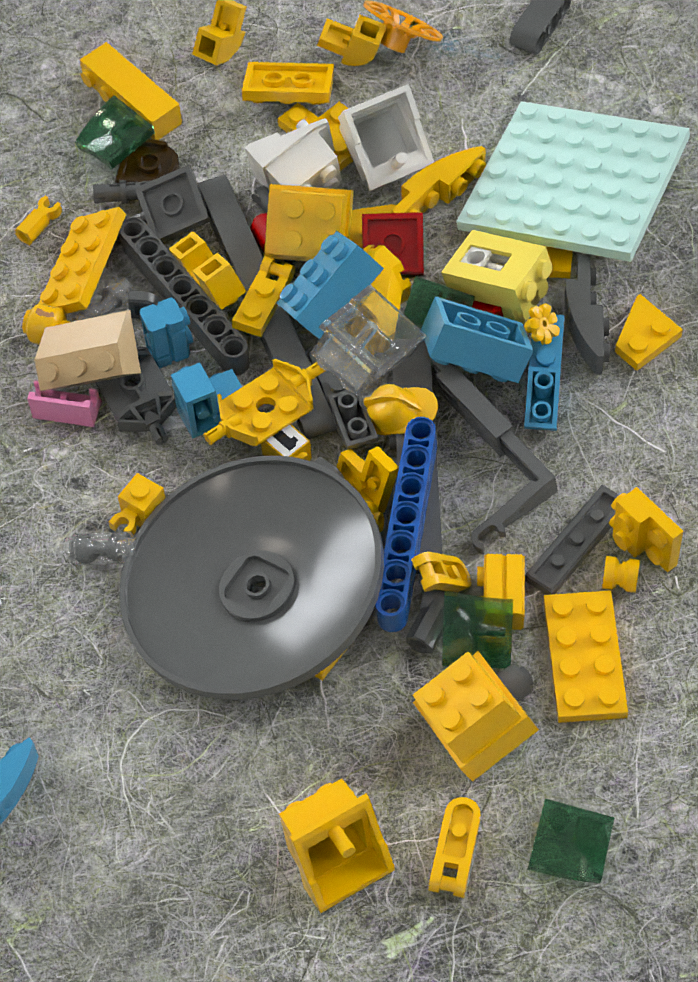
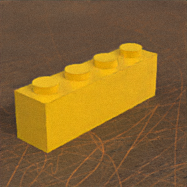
M105 42L80 59L82 69L80 75L83 82L89 88L93 87L98 91L106 103L113 104L123 118H129L143 135L147 134L150 138L159 140L182 124L180 104L109 43Z

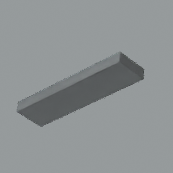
M601 485L525 574V581L545 595L556 594L611 529L609 521L615 515L611 504L619 494Z

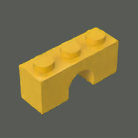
M194 231L169 248L173 256L221 310L226 306L234 304L241 295L247 292L230 263L218 253L213 255L206 242Z

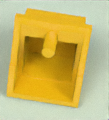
M269 184L264 257L308 261L318 254L323 241L336 231L350 239L354 190Z
M479 651L473 655L466 652L413 694L415 701L412 703L424 717L458 767L472 782L539 730Z
M342 778L334 783L323 785L315 794L302 801L291 803L283 812L279 813L287 848L299 867L303 888L320 913L395 871L387 843L382 836L370 798L366 793L357 798Z

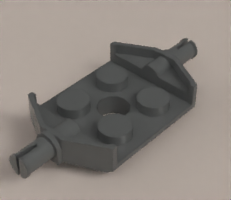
M137 347L141 369L140 374L95 383L117 421L120 432L149 431L156 444L162 445V441L166 443L169 437L161 425L177 408L174 393L148 348ZM130 379L141 381L135 387L124 385Z

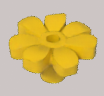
M541 304L539 307L533 306L528 311L531 318L525 322L524 329L527 333H532L531 337L535 342L541 341L542 345L550 344L552 337L558 336L560 328L557 325H553L557 322V316L555 312L550 313L551 306L549 304Z

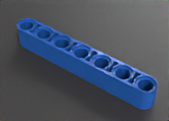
M426 417L412 419L405 431L384 548L382 586L375 604L378 624L380 628L387 632L402 630L406 626L409 617L416 570L411 559L419 555L437 452L436 427L434 422ZM412 492L417 493L415 495H407L408 493ZM404 521H412V523H409V524H403L402 522H404ZM402 549L408 550V551L405 552V553H397V552H396V551L402 550ZM394 579H402V580H403V581H401V582H399V583H393V582H391V581L394 580ZM390 608L398 609V611L394 613L385 612Z

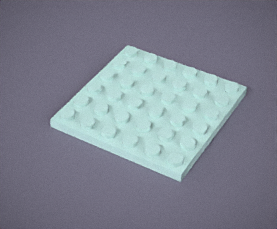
M521 101L456 221L457 228L467 232L476 230L533 244L631 262L690 138L689 128Z

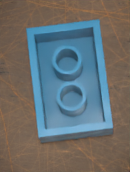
M336 231L323 241L318 254L302 266L297 279L282 290L277 304L323 342L384 268L357 244Z
M436 296L421 328L429 356L435 362L442 365L455 364L473 374L478 372L489 374L500 382H507L509 380L519 383L533 352L521 322Z

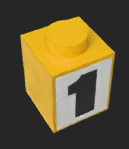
M291 424L261 443L263 456H288L309 461L312 459L310 440Z

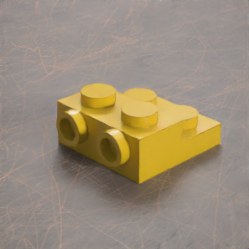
M638 487L628 494L622 493L617 496L611 504L615 515L609 521V525L613 528L612 536L616 545L624 551L627 550L634 558L645 551L649 560L655 565H660L667 573L678 565L684 531Z

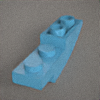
M556 315L557 322L553 325H557L560 328L558 336L552 337L550 344L542 345L541 341L535 342L531 337L533 352L529 359L524 429L557 430L564 315Z
M29 737L22 743H16L10 747L6 755L0 759V825L19 802L37 764L39 756L34 742Z

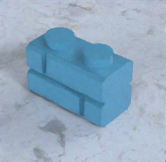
M171 297L158 302L157 306L152 304L141 308L139 313L146 348H148L159 369L171 365L172 361L178 362L189 358V344L194 341L191 331L187 326L190 324V319L185 307L179 308L176 300Z

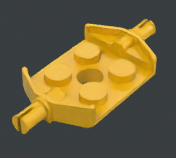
M273 359L272 369L231 395L222 399V395L219 393L217 398L221 421L217 426L203 433L205 440L209 445H212L226 435L228 439L232 437L251 446H258L314 409L310 386H312L314 378L327 371L325 364L319 359L308 368L300 369V367ZM264 404H270L275 407L268 413L258 410Z

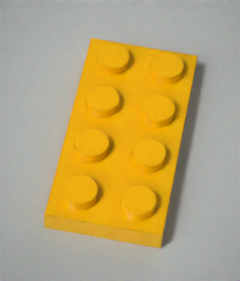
M120 207L101 210L75 218L71 224L68 237L61 247L58 260L50 272L51 276L46 288L40 295L39 304L62 308L66 314L88 308L126 217V213Z
M611 590L544 595L543 604L558 723L627 718L628 706Z

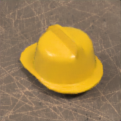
M385 384L378 387L370 397H365L363 401L378 435L405 434L406 427L412 419L426 417L433 421L438 411V400L434 393L420 387L401 388L395 384Z

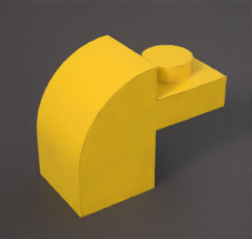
M217 0L211 25L198 28L192 55L214 65L229 61L239 49L246 32L242 31L241 27L247 7L233 0Z
M359 14L353 29L327 18L317 46L343 56L341 64L362 66L374 59L386 24Z

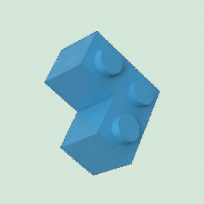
M200 362L192 366L183 367L171 374L177 412L192 439L203 435V433L211 430L221 421L217 395L220 393L222 399L242 388L232 369L223 373H216L209 378Z

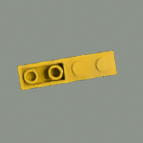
M478 146L465 149L441 158L420 170L401 186V201L391 210V213L423 212L424 214L428 209H432L439 199L449 204L456 196H461L467 186L483 173L487 165L485 162L486 148Z

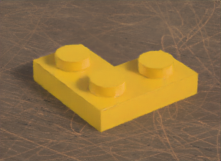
M379 447L369 450L365 461L352 449L341 452L336 468L343 474L345 480L360 493L364 500L373 501L377 505L378 511L384 513L399 466Z

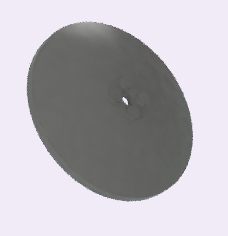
M256 456L227 462L195 476L177 488L155 508L136 534L127 553L120 579V610L125 629L135 649L148 666L162 679L189 693L221 700H243L284 691L310 679L328 667L353 643L372 614L382 586L384 550L381 534L370 508L360 493L339 474L320 464L288 456ZM256 583H266L262 591L258 593L251 592L252 587Z

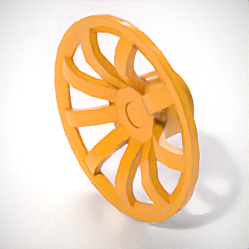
M372 0L364 2L363 6L365 9L383 20V24H386L381 44L394 51L405 53L411 38L414 39L417 36L437 42L443 38V35L434 27L404 11ZM399 15L406 17L401 24H399ZM413 21L417 23V25L409 28Z

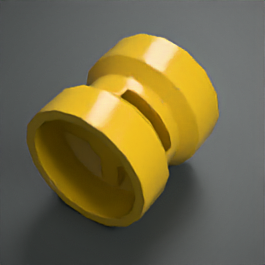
M606 555L602 589L613 590L616 585H619V588H623L625 592L636 593L640 560L628 559L621 564L617 557Z

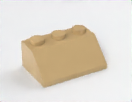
M130 310L46 327L34 359L40 391L59 390L140 374L141 369Z

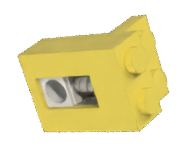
M472 230L441 273L449 294L500 306L505 318L524 324L530 318L529 309L536 306L541 298L546 295L549 288L546 279L550 276L553 268L546 246Z

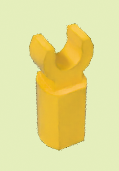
M46 195L43 196L38 202V208L34 209L15 229L16 237L27 245H31L49 225V221L61 215V203L57 202L53 207L48 208L50 205L49 198Z

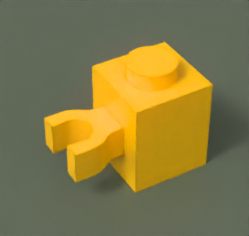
M136 473L117 496L121 512L115 514L108 521L110 529L116 531L121 524H128L123 531L124 536L130 540L136 533V527H142L145 520L166 498L164 488Z

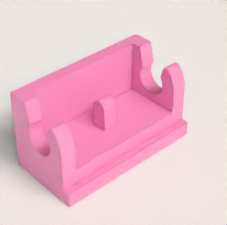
M34 381L36 391L29 392L27 398L34 419L94 427L102 402L97 389L90 388L89 395L55 390L40 391L38 381Z

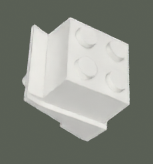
M408 84L342 111L338 117L341 123L339 126L340 132L363 182L366 181L369 191L420 171L434 163L420 122V115Z
M325 118L308 124L303 119L296 125L297 129L281 136L277 132L252 142L245 147L254 177L261 185L266 186L268 190L269 184L336 189L342 180L338 158L333 152L335 150L329 122Z

